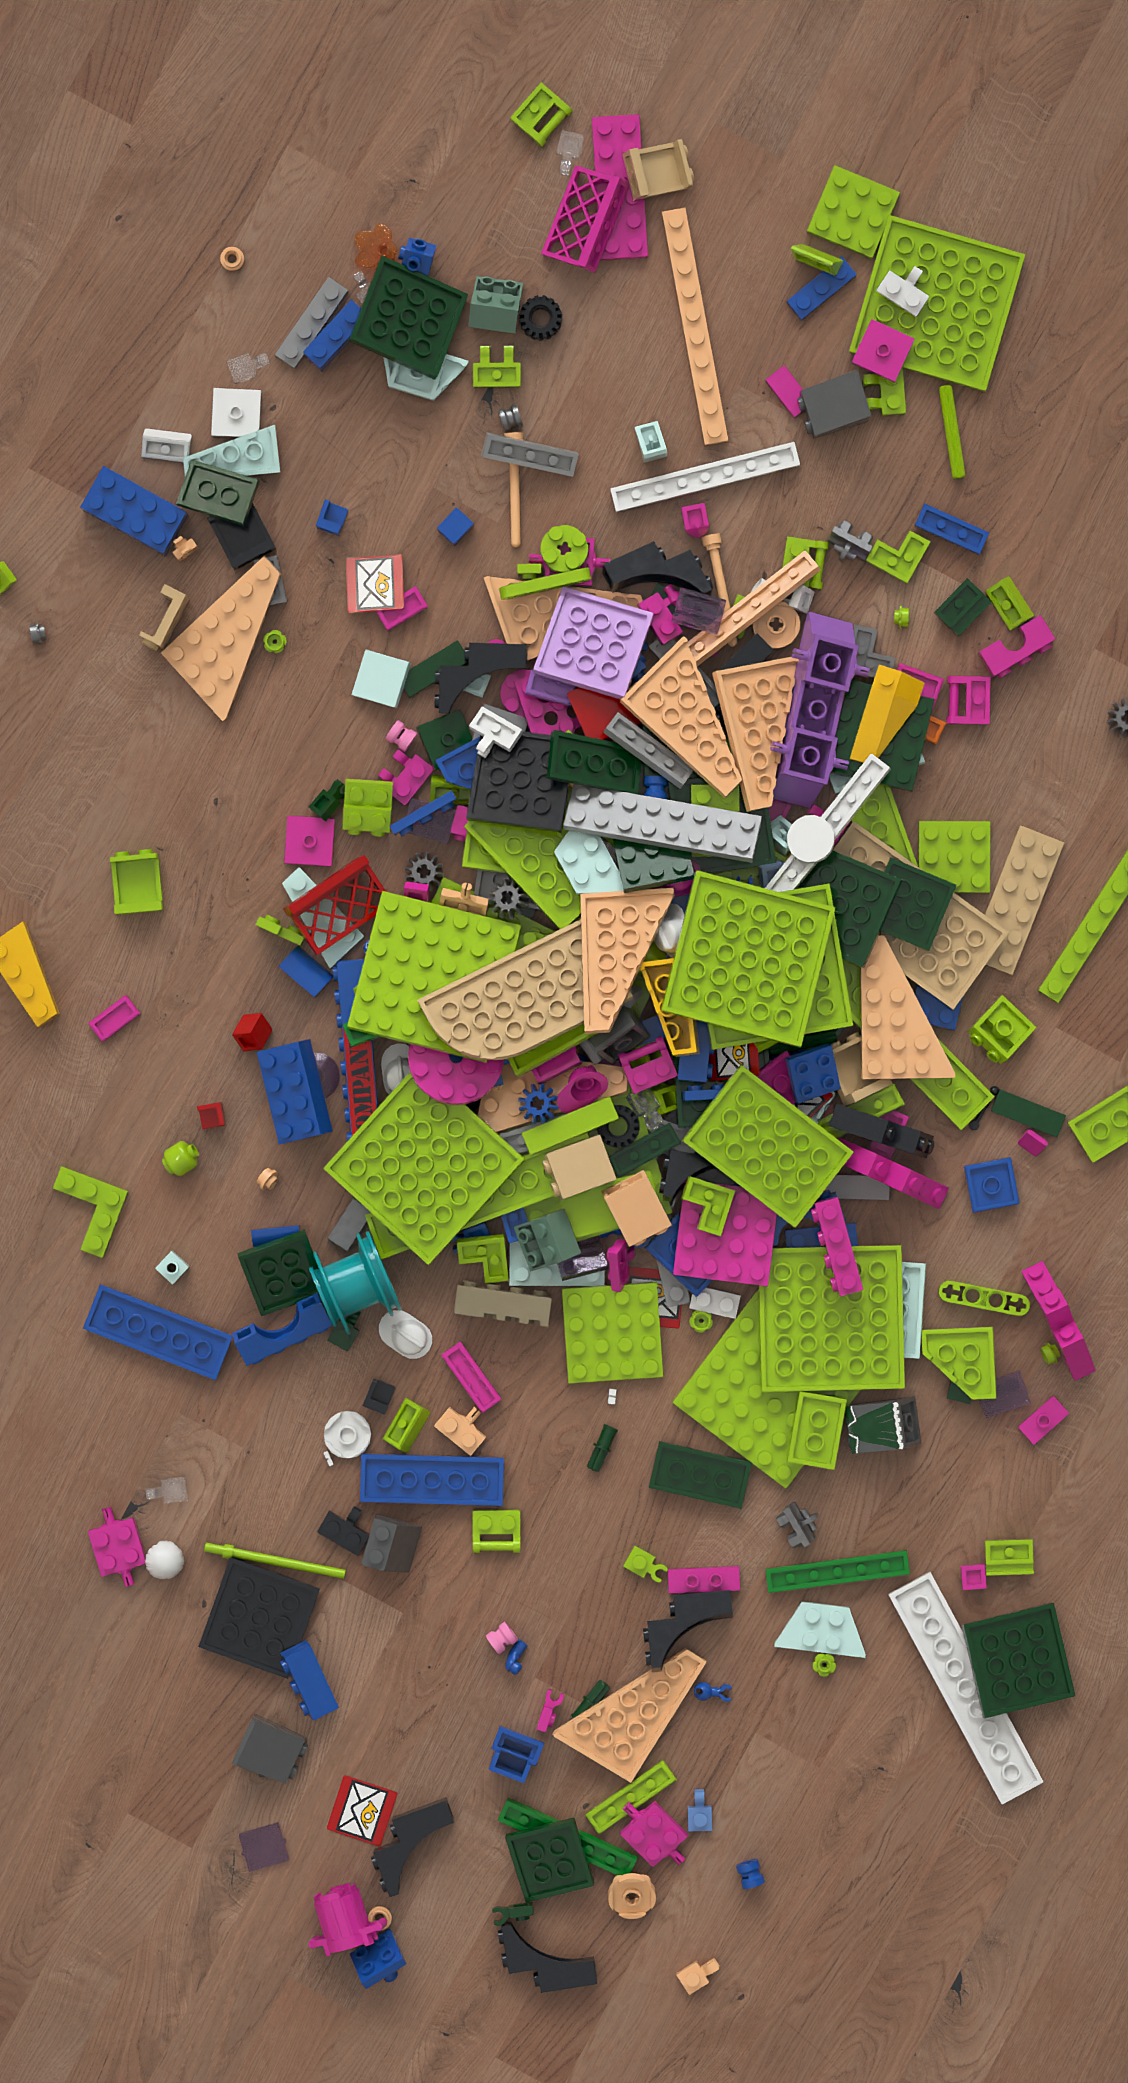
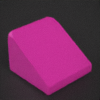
M1026 1129L1019 1139L1018 1145L1032 1155L1037 1156L1047 1146L1048 1141L1031 1129Z

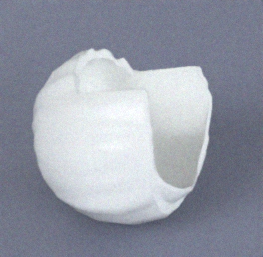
M159 1541L146 1554V1569L153 1577L158 1579H171L183 1569L184 1557L182 1550L171 1541Z

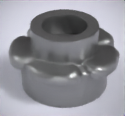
M38 622L29 625L32 644L40 643L41 645L42 640L46 639L44 626H39Z

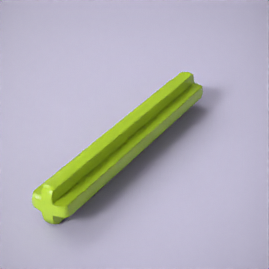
M944 385L939 388L951 472L953 479H960L965 477V469L953 390L951 385Z

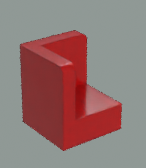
M262 1013L245 1014L241 1017L232 1036L243 1052L262 1050L272 1032V1027Z
M222 1102L197 1106L202 1130L226 1125Z

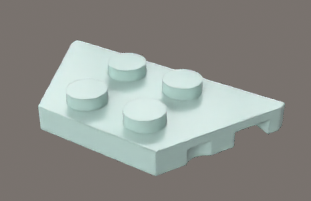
M446 354L438 377L434 380L384 358L389 388L432 401L453 382L469 363L468 360Z
M568 831L555 849L554 854L575 893L580 895L583 893L624 891L620 872L601 837Z
M801 1601L795 1613L774 1642V1647L862 1658L866 1656L849 1607Z

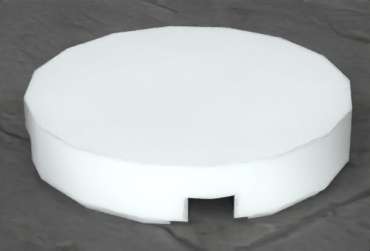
M805 815L797 819L790 826L787 834V845L790 852L798 860L806 863H818L826 859L832 852L835 843V833L831 825L824 818L816 815Z
M343 1411L335 1414L329 1419L324 1430L326 1446L331 1453L341 1458L359 1456L366 1450L371 1439L369 1423L362 1415L352 1411Z

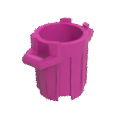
M350 1883L332 1887L330 1888L331 1891L323 1896L321 1892L314 1895V1906L323 1935L313 1937L308 1942V1946L311 1949L323 1946L326 1957L331 1956L330 1953L344 1951L362 1944L365 1946L373 1944L374 1940H378L376 1931H381L388 1923L385 1918L369 1922L356 1883H353L351 1886Z

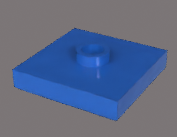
M1011 1157L964 1166L972 1213L1020 1204Z

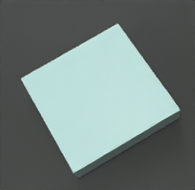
M365 650L352 695L397 708L411 663Z

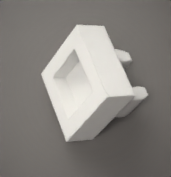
M801 585L793 591L792 598L790 600L784 598V602L788 603L791 608L807 614L815 591Z

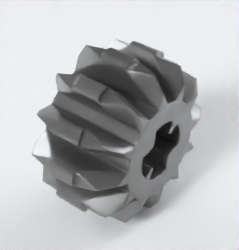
M1122 698L1121 706L1117 702L1112 704L1116 711L1108 710L1107 712L1108 715L1114 717L1108 719L1107 724L1115 723V726L1110 731L1113 733L1120 729L1118 733L1120 738L1124 736L1125 731L1128 737V724H1125L1126 721L1123 722L1121 719L1125 712H1128L1126 698Z
M425 852L423 860H421L420 854L416 853L415 856L418 860L416 863L413 859H408V862L413 867H404V871L412 872V874L405 876V880L408 881L414 878L413 883L428 884L429 891H432L433 888L430 884L432 881L437 886L440 885L435 876L444 877V873L436 872L437 869L443 867V864L439 863L434 866L433 864L437 861L438 857L435 855L429 861V852ZM426 865L427 870L431 871L430 875H426L427 878H421V874L417 873L419 867L422 869L421 866Z
M507 878L503 879V887L496 882L497 892L494 890L489 891L492 896H495V898L488 900L489 904H496L492 911L494 913L500 911V918H504L508 912V917L514 919V911L521 916L523 913L519 907H528V904L522 900L528 899L529 896L526 893H522L523 890L520 886L517 887L514 880L509 884ZM506 894H509L510 896L513 894V896L511 897L513 901L512 903L509 904L508 902H506L504 904V902L506 901V898L504 896Z

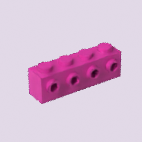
M835 1196L815 1202L811 1213L814 1223L819 1222L821 1231L817 1232L820 1245H825L827 1255L823 1256L827 1269H832L833 1278H830L833 1292L838 1291L839 1296H844L862 1291L863 1286L838 1197Z

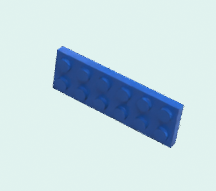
M102 1284L99 1285L83 1329L213 1380H216L233 1338L231 1334Z
M361 1454L360 1502L503 1506L504 1457Z

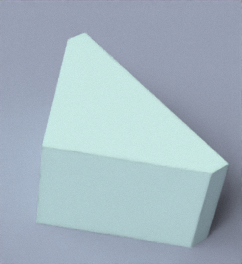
M658 421L635 427L644 463L667 457V448Z
M780 815L771 821L774 847L779 854L786 857L791 854L787 845V834L792 824Z

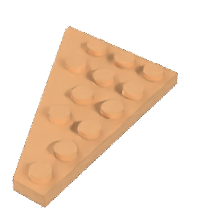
M266 556L262 557L161 652L222 721L228 718L233 700H235L238 687L247 668L249 657L254 649L255 641L266 617L265 614L281 576V573Z
M490 576L484 577L506 643L528 644L527 661L537 658L563 587L501 600L500 587L524 581ZM566 586L570 589L638 608L637 605L643 601L641 595L612 593L596 589Z
M683 636L625 694V697L621 698L620 703L725 799L741 783L742 778L726 743V737L721 724L715 715V709L706 692L705 683L697 669L696 660L692 656L687 643L688 640Z
M787 657L712 673L732 755L735 760L734 763L742 778L740 787L746 812L772 806L773 789L777 781L775 776L782 753L771 751L770 747H775L771 746L773 741L783 744L782 740L786 733L785 723L787 714L790 712L793 696L792 688L796 680L794 678L795 670L799 659Z
M674 888L646 889L628 893L614 891L580 894L584 1026L586 1034L609 1033L675 896Z
M884 935L878 936L865 967H860L862 1079L955 1078V1072Z
M581 1061V1065L543 1083L545 1084L544 1093L549 1088H552L554 1091L549 1097L558 1096L561 1090L568 1084L569 1076L575 1069L592 1065L597 1072L603 1074L608 1080L607 1090L594 1102L609 1096L617 1097L627 1094L629 1085L622 1067L598 1063L594 1065V1063ZM505 1064L501 1073L503 1085L493 1087L487 1095L481 1098L478 1116L498 1134L506 1132V1130L511 1128L515 1129L532 1123L533 1114L529 1119H524V1115L528 1110L519 1111V1107L524 1106L525 1103L518 1101L519 1097L527 1098L523 1093L524 1089L532 1093L531 1084H535L539 1091L540 1085L533 1072L529 1071L518 1077L515 1075L511 1064ZM538 1097L535 1098L536 1102H533V1107H537L539 1110L542 1109L541 1105H544V1100H539ZM557 1101L552 1102V1105H557ZM560 1109L550 1110V1112H552L555 1116L559 1113H562Z
M684 1648L664 1661L661 1672L652 1673V1670H649L554 1730L552 1735L631 1783L707 1661Z

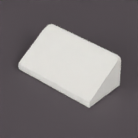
M145 429L142 439L141 457L183 462V458L190 455L192 435Z

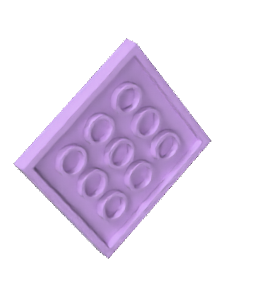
M563 586L533 673L621 699L625 697L630 686L654 613Z

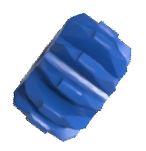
M541 1083L539 1091L535 1084H531L532 1093L524 1089L523 1093L527 1098L519 1097L518 1101L525 1103L524 1106L519 1107V1111L528 1110L524 1115V1119H529L533 1114L532 1123L536 1124L539 1116L542 1123L547 1122L546 1114L552 1119L555 1117L550 1110L559 1109L557 1105H552V1102L557 1101L558 1096L549 1097L554 1091L552 1088H549L544 1093L545 1084ZM537 1097L539 1100H544V1105H541L543 1108L540 1110L537 1107H533V1102H536L535 1098Z

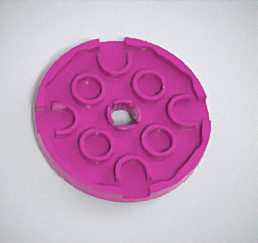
M412 1044L409 1046L408 1062L413 1080L424 1093L440 1103L464 1105L481 1099L498 1082L503 1070L504 1059L487 1060V1063L463 1057L460 1063H453L449 1059V1053Z

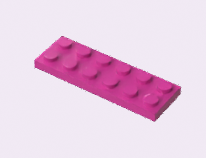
M639 114L592 117L595 171L619 177L629 184L622 154L629 149H641ZM604 180L596 184L599 194L606 190L608 181ZM630 184L601 256V261L648 258L645 200L633 201Z

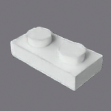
M705 1288L697 1297L692 1294L689 1308L736 1319L741 1295Z

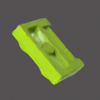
M541 82L510 117V120L540 147H543L547 142V137L566 116L569 117L573 110ZM554 105L558 107L557 113L539 133L534 130L535 126Z
M787 536L782 568L803 551L809 554V548L816 549L815 562L821 570L812 577V581L807 580L802 585L809 589L822 590L823 582H821L825 553L829 549V542Z
M473 1510V1553H480V1551H513V1553H520V1510ZM480 1534H513V1541H480Z

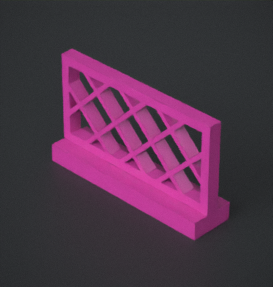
M575 165L541 254L595 273L629 184L619 177L605 175ZM580 173L586 174L589 183L579 188L577 181ZM604 180L608 181L606 190L599 194L596 184ZM592 187L595 197L584 202L581 193ZM578 196L581 204L570 210L568 205L570 199ZM598 202V212L590 216L587 207ZM583 210L586 219L576 224L573 215ZM569 217L572 227L562 232L560 224ZM589 224V235L581 238L578 229ZM574 232L578 241L567 246L564 237ZM560 240L563 249L556 253L550 252L553 243ZM580 246L582 252L577 261L572 259L570 251Z

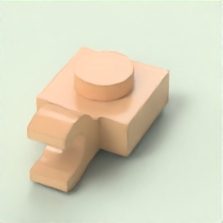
M180 536L173 541L176 544L174 546L176 550L173 551V554L179 562L199 549L192 538L187 541L186 538L183 539Z
M715 1958L709 1960L701 1967L695 1961L676 1975L690 1995L708 1984L709 1979L707 1975L716 1972L720 1965Z

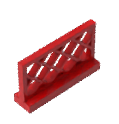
M365 855L357 857L283 908L316 956L367 922L377 913L378 907L370 905L372 892L382 894V891L386 892V890L368 863L370 862ZM364 871L370 877L369 888L357 885L358 875ZM342 886L352 887L350 901L338 898L339 888ZM356 889L368 891L366 904L354 902ZM323 899L333 901L331 914L319 912L320 901ZM337 902L349 904L347 917L335 915ZM315 905V910H310ZM353 905L365 907L364 916L360 920L351 918ZM369 908H370V909H375V910H373L372 912H370V913L368 914ZM304 912L313 913L312 927L304 926L298 916ZM318 915L330 917L328 930L316 928ZM334 918L346 920L343 932L332 931ZM350 921H351V922H356V923H354L353 925H351V926L349 927ZM315 931L327 933L325 944L319 948L313 941ZM331 934L336 935L334 938L330 940Z

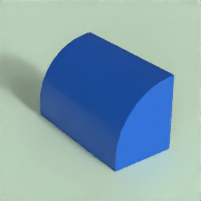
M299 945L279 965L284 972L315 998L333 978V975Z
M300 1225L251 1230L253 1247L301 1231Z

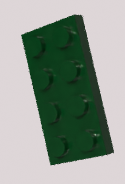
M554 730L551 732L546 778L602 790L638 794L642 761L616 742Z
M659 1441L649 1488L742 1509L752 1462Z

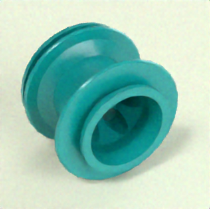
M369 1231L365 1232L367 1237L363 1239L360 1233L356 1234L359 1241L357 1253L323 1267L317 1252L314 1251L313 1255L319 1269L309 1268L333 1326H337L336 1322L341 1320L348 1335L351 1332L345 1317L377 1303H381L387 1308L390 1316L394 1315L393 1308L397 1307L399 1311L402 1310Z

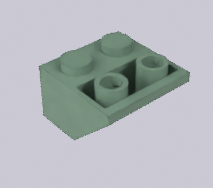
M476 276L468 327L515 334L523 283L514 280L494 279L488 276Z
M565 1209L548 1213L514 1227L530 1272L563 1262L581 1253Z

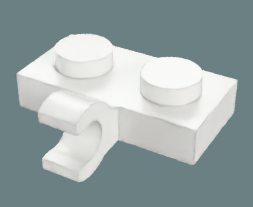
M914 266L906 281L889 270L876 292L917 317L929 298L927 294L914 287L923 272L916 266Z
M481 707L469 725L472 731L483 736L476 749L478 750L477 754L484 758L488 756L494 743L510 752L523 734L522 729L484 707Z

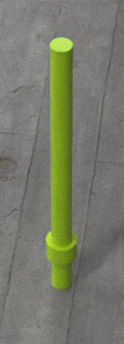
M206 1542L204 1552L222 1555V1558L226 1559L234 1557L344 1579L346 1571L345 1569L238 1549L230 1544L222 1546Z

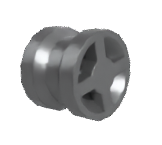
M516 404L511 405L506 410L503 408L498 409L505 432L510 431L513 427H523Z

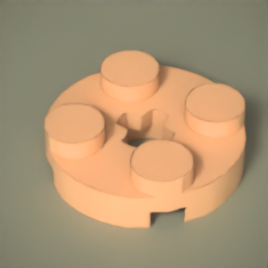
M781 601L752 624L753 632L755 635L758 633L772 649L784 648L790 645L797 637L800 630V619L797 612L788 603ZM774 618H778L779 623H783V628H779L778 631H774L773 627L769 626L770 622H774Z
M636 1873L615 1876L608 1890L609 1905L612 1910L614 1909L619 1912V1916L623 1918L637 1919L646 1915V1912L650 1908L652 1910L656 1902L655 1887L651 1883L649 1876ZM629 1893L637 1894L634 1897V1899H630L629 1896H626Z

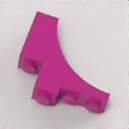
M839 1137L838 1140L854 1152L844 1166L940 1209L948 1192V1187Z
M1041 1261L1022 1270L1023 1277L1051 1330L1065 1365L1074 1381L1095 1372L1096 1369L1085 1340L1074 1322L1064 1296L1056 1286L1044 1262Z

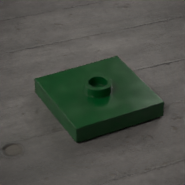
M460 709L416 727L434 771L439 770L435 760L472 741V736Z

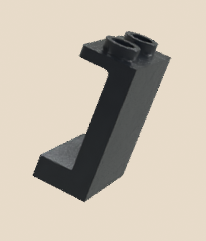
M253 503L244 526L213 516L207 517L234 571L276 550Z

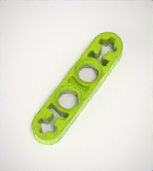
M581 568L500 587L499 592L501 600H508L592 580L589 568Z
M951 1280L942 1282L938 1288L940 1298L950 1303L1016 1316L1025 1315L1030 1308L1028 1298L1017 1293ZM948 1284H951L952 1289L960 1291V1286H964L961 1293L962 1301H958L959 1295L951 1294L950 1298H946V1293L942 1292L943 1288H947ZM970 1289H975L979 1293V1298L974 1303H970L966 1299V1292ZM992 1294H999L1002 1297V1304L1000 1306L992 1307L990 1305L989 1298ZM1006 1295L1011 1296L1009 1301L1017 1302L1018 1298H1022L1025 1308H1021L1017 1312L1016 1307L1008 1305V1310H1004L1007 1303Z

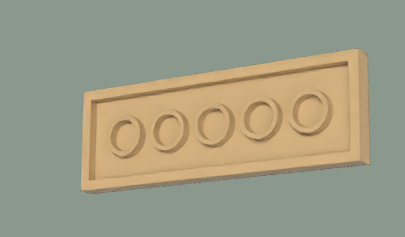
M1019 826L985 912L987 917L1009 933L986 963L987 966L1013 975L1064 842L1024 826Z

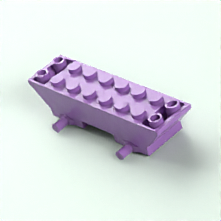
M807 612L799 649L794 648L792 651L797 653L792 654V658L799 659L795 670L794 678L796 680L792 688L793 696L790 712L786 718V733L782 740L783 744L773 741L771 746L775 747H770L771 751L782 753L775 779H777L776 786L773 789V799L811 808L822 787L828 784L832 769L835 767L846 771L848 768L845 765H849V761L836 758L835 751L838 738H835L842 703L845 692H849L850 683L854 675L867 678L869 673L866 672H870V668L857 665L856 657L859 645L855 644L852 623Z

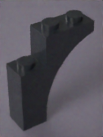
M654 541L603 564L602 574L612 593L639 583L658 582L680 587L703 602L711 597L713 589L711 579L708 575L705 576L701 570L702 564L697 555L694 556L691 550L666 560L663 549L661 547L658 548Z
M757 633L718 671L761 663L774 650ZM718 703L714 707L715 715L721 727H725L720 703Z
M469 643V647H465L464 661L469 662L468 666H440V670H436L435 684L439 685V694H435V708H439V713L449 714L461 692L474 680L487 673L506 668H527L528 644Z
M836 1104L829 1127L926 1159L928 1154L932 1153L935 1144L933 1141L934 1136L839 1104Z
M671 1150L670 1156H665L663 1170H667L666 1179H661L659 1193H663V1201L673 1202L676 1195L686 1184L684 1182L688 1179V1176L695 1178L717 1167L700 1154Z
M731 1590L673 1595L674 1602H669L670 1616H675V1619L647 1621L648 1628H643L644 1643L649 1642L650 1651L645 1652L646 1666H651L652 1673L662 1671L663 1663L670 1649L688 1631L706 1622L733 1618Z
M446 1797L393 1816V1823L390 1824V1829L393 1837H398L399 1840L374 1849V1856L371 1857L375 1870L379 1869L381 1872L380 1885L384 1893L388 1891L389 1897L399 1894L401 1871L414 1847L430 1833L454 1823V1817Z
M511 1921L505 1922L501 1926L502 1929L498 1930L499 1943L504 1944L506 1952L501 1954L503 1968L508 1967L509 1974L537 1970L538 1972L533 1973L535 1987L540 1986L541 1993L597 1984L594 1956L572 1959L546 1954L526 1942L517 1932Z

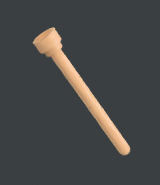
M504 433L506 437L523 440V433ZM509 463L511 545L519 547L521 544L519 465Z
M720 533L703 536L702 542L703 547H706V550L710 553L723 615L731 608L718 550L722 541ZM733 638L728 642V645L735 647L737 645V638Z

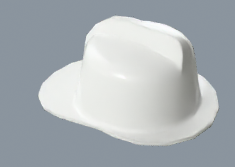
M670 904L654 938L656 946L661 951L666 952L671 958H674L684 919V912L677 904Z
M397 1043L391 1045L382 1056L383 1083L389 1095L410 1072L408 1062L409 1046L406 1044Z
M393 1310V1316H390L389 1312L386 1313L379 1323V1334L389 1347L409 1359L420 1358L430 1350L432 1335L422 1322L402 1310Z

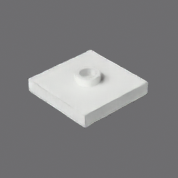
M214 388L211 436L239 438L260 430L261 390Z

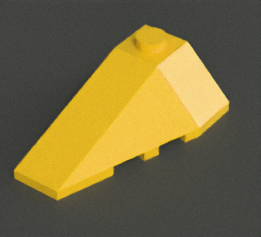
M882 665L878 666L851 752V760L864 763L871 753L877 758L880 757L890 741L904 725L907 718L918 706L924 682L904 672Z

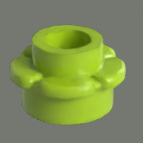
M901 605L900 610H895L894 624H899L900 629L902 627H909V608H902Z
M278 630L266 633L263 638L264 647L268 652L280 653L284 650V645L287 643L286 637Z
M695 1310L689 1319L690 1326L695 1328L696 1332L703 1333L706 1329L709 1330L712 1327V1315L708 1312ZM702 1318L704 1320L703 1323H700L699 1319Z
M1045 1343V1346L1040 1348L1047 1365L1057 1364V1358L1060 1357L1058 1348L1055 1344Z
M818 1654L815 1657V1662L812 1664L814 1671L818 1672L822 1677L833 1673L836 1669L834 1657L830 1654Z

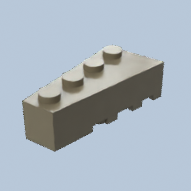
M464 1280L463 1285H457L454 1314L482 1318L492 1317V1319L503 1321L515 1320V1322L524 1324L538 1323L540 1326L545 1327L549 1325L552 1296H547L548 1291L534 1290L533 1294L524 1293V1288L510 1287V1291L500 1290L501 1285L487 1284L486 1288L477 1287V1282Z

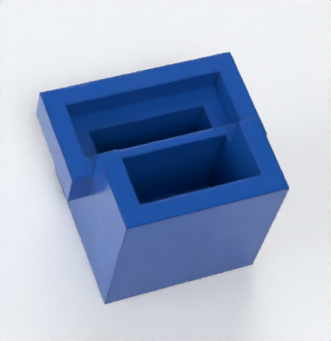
M500 1725L491 1747L495 1751L489 1764V1770L525 1783L531 1764L534 1766L537 1764L544 1742Z

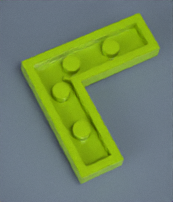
M61 1166L53 1189L97 1205L80 1250L103 1258L128 1191Z

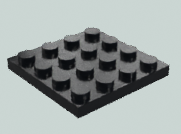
M523 732L510 752L494 743L486 758L477 754L466 816L467 820L562 833L570 783L546 778L551 735Z
M230 1557L198 1647L288 1679L290 1674H285L280 1665V1661L283 1660L280 1653L301 1643L320 1588Z

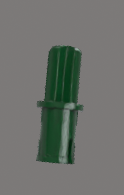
M604 1424L597 1443L593 1444L595 1448L587 1464L589 1469L596 1472L600 1471L607 1453L611 1452L609 1448L616 1432H618L617 1429Z
M599 1680L588 1695L583 1696L584 1700L571 1716L575 1718L599 1703L610 1690V1686L603 1680Z

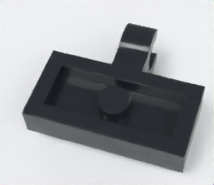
M356 1506L352 1508L346 1520L329 1510L317 1531L357 1556L370 1535L354 1525L362 1512Z

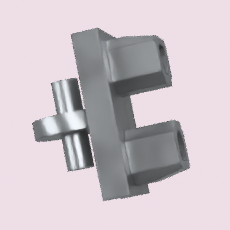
M845 520L833 528L827 541L835 545L833 550L841 554L838 559L840 562H843L845 556L853 561L855 557L865 561L872 548L873 536L862 531L858 538L850 534L853 529L852 524Z
M794 1501L776 1517L780 1527L784 1528L791 1524L795 1532L787 1536L792 1548L801 1545L806 1547L816 1539L812 1531L817 1529L814 1520L819 1517L817 1513L810 1515L806 1508L800 1510Z

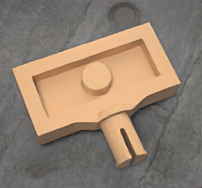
M463 883L461 892L442 889L439 905L486 916L489 899L470 895L472 889L470 883H468L467 889V883Z
M474 1406L467 1416H463L449 1407L434 1427L471 1456L486 1438L473 1423L482 1412L479 1409L472 1416L478 1409Z

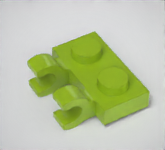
M480 346V363H473V387H521V363H513V346H504V363H490V346Z
M901 367L895 383L876 374L863 375V387L879 385L880 398H866L870 410L881 409V416L906 414L903 367Z

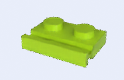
M1033 1539L984 1540L986 1576L1034 1574Z

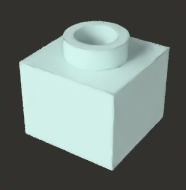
M172 1250L155 1269L173 1285L190 1266ZM170 1263L176 1265L175 1272H170L168 1270V1265Z

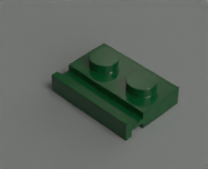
M967 578L942 603L934 614L959 637L992 601Z

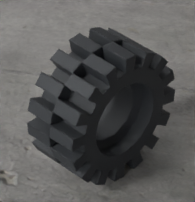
M537 295L532 299L529 298L522 305L519 314L520 326L524 333L534 340L539 339V341H543V339L547 338L548 340L551 336H555L562 322V312L558 303H555L551 297L549 299L544 295L542 297ZM538 309H544L550 315L549 323L543 327L534 325L531 320L533 312Z
M614 1105L618 1116L627 1122L626 1132L620 1136L613 1135L609 1130V1123L596 1129L605 1144L621 1148L631 1144L636 1139L640 1128L639 1120L635 1112L623 1105Z

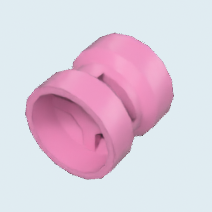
M397 720L385 739L390 743L397 744L398 748L405 753L418 733L412 729L408 730L405 728L404 723Z
M505 1621L499 1625L496 1632L491 1631L486 1634L488 1641L498 1654L505 1651L506 1645H513L519 1641Z

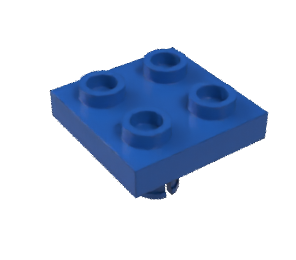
M826 1043L785 1058L793 1098L797 1104L841 1089L831 1044Z
M390 1929L378 1935V1940H374L373 1944L363 1945L350 1953L355 1969L365 1989H368L382 1979L386 1982L394 1981L398 1976L397 1970L407 1964L395 1935Z

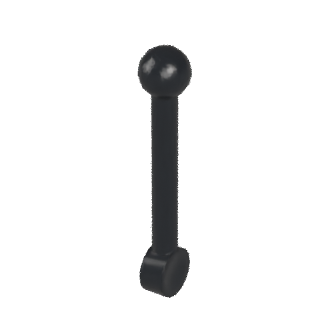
M992 1086L990 1092L993 1095H997L999 1088ZM990 1102L978 1113L976 1119L970 1122L969 1127L972 1130L979 1128V1121Z

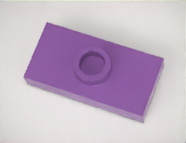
M531 670L524 694L570 707L571 702L567 693L576 689V686L534 674L533 670Z

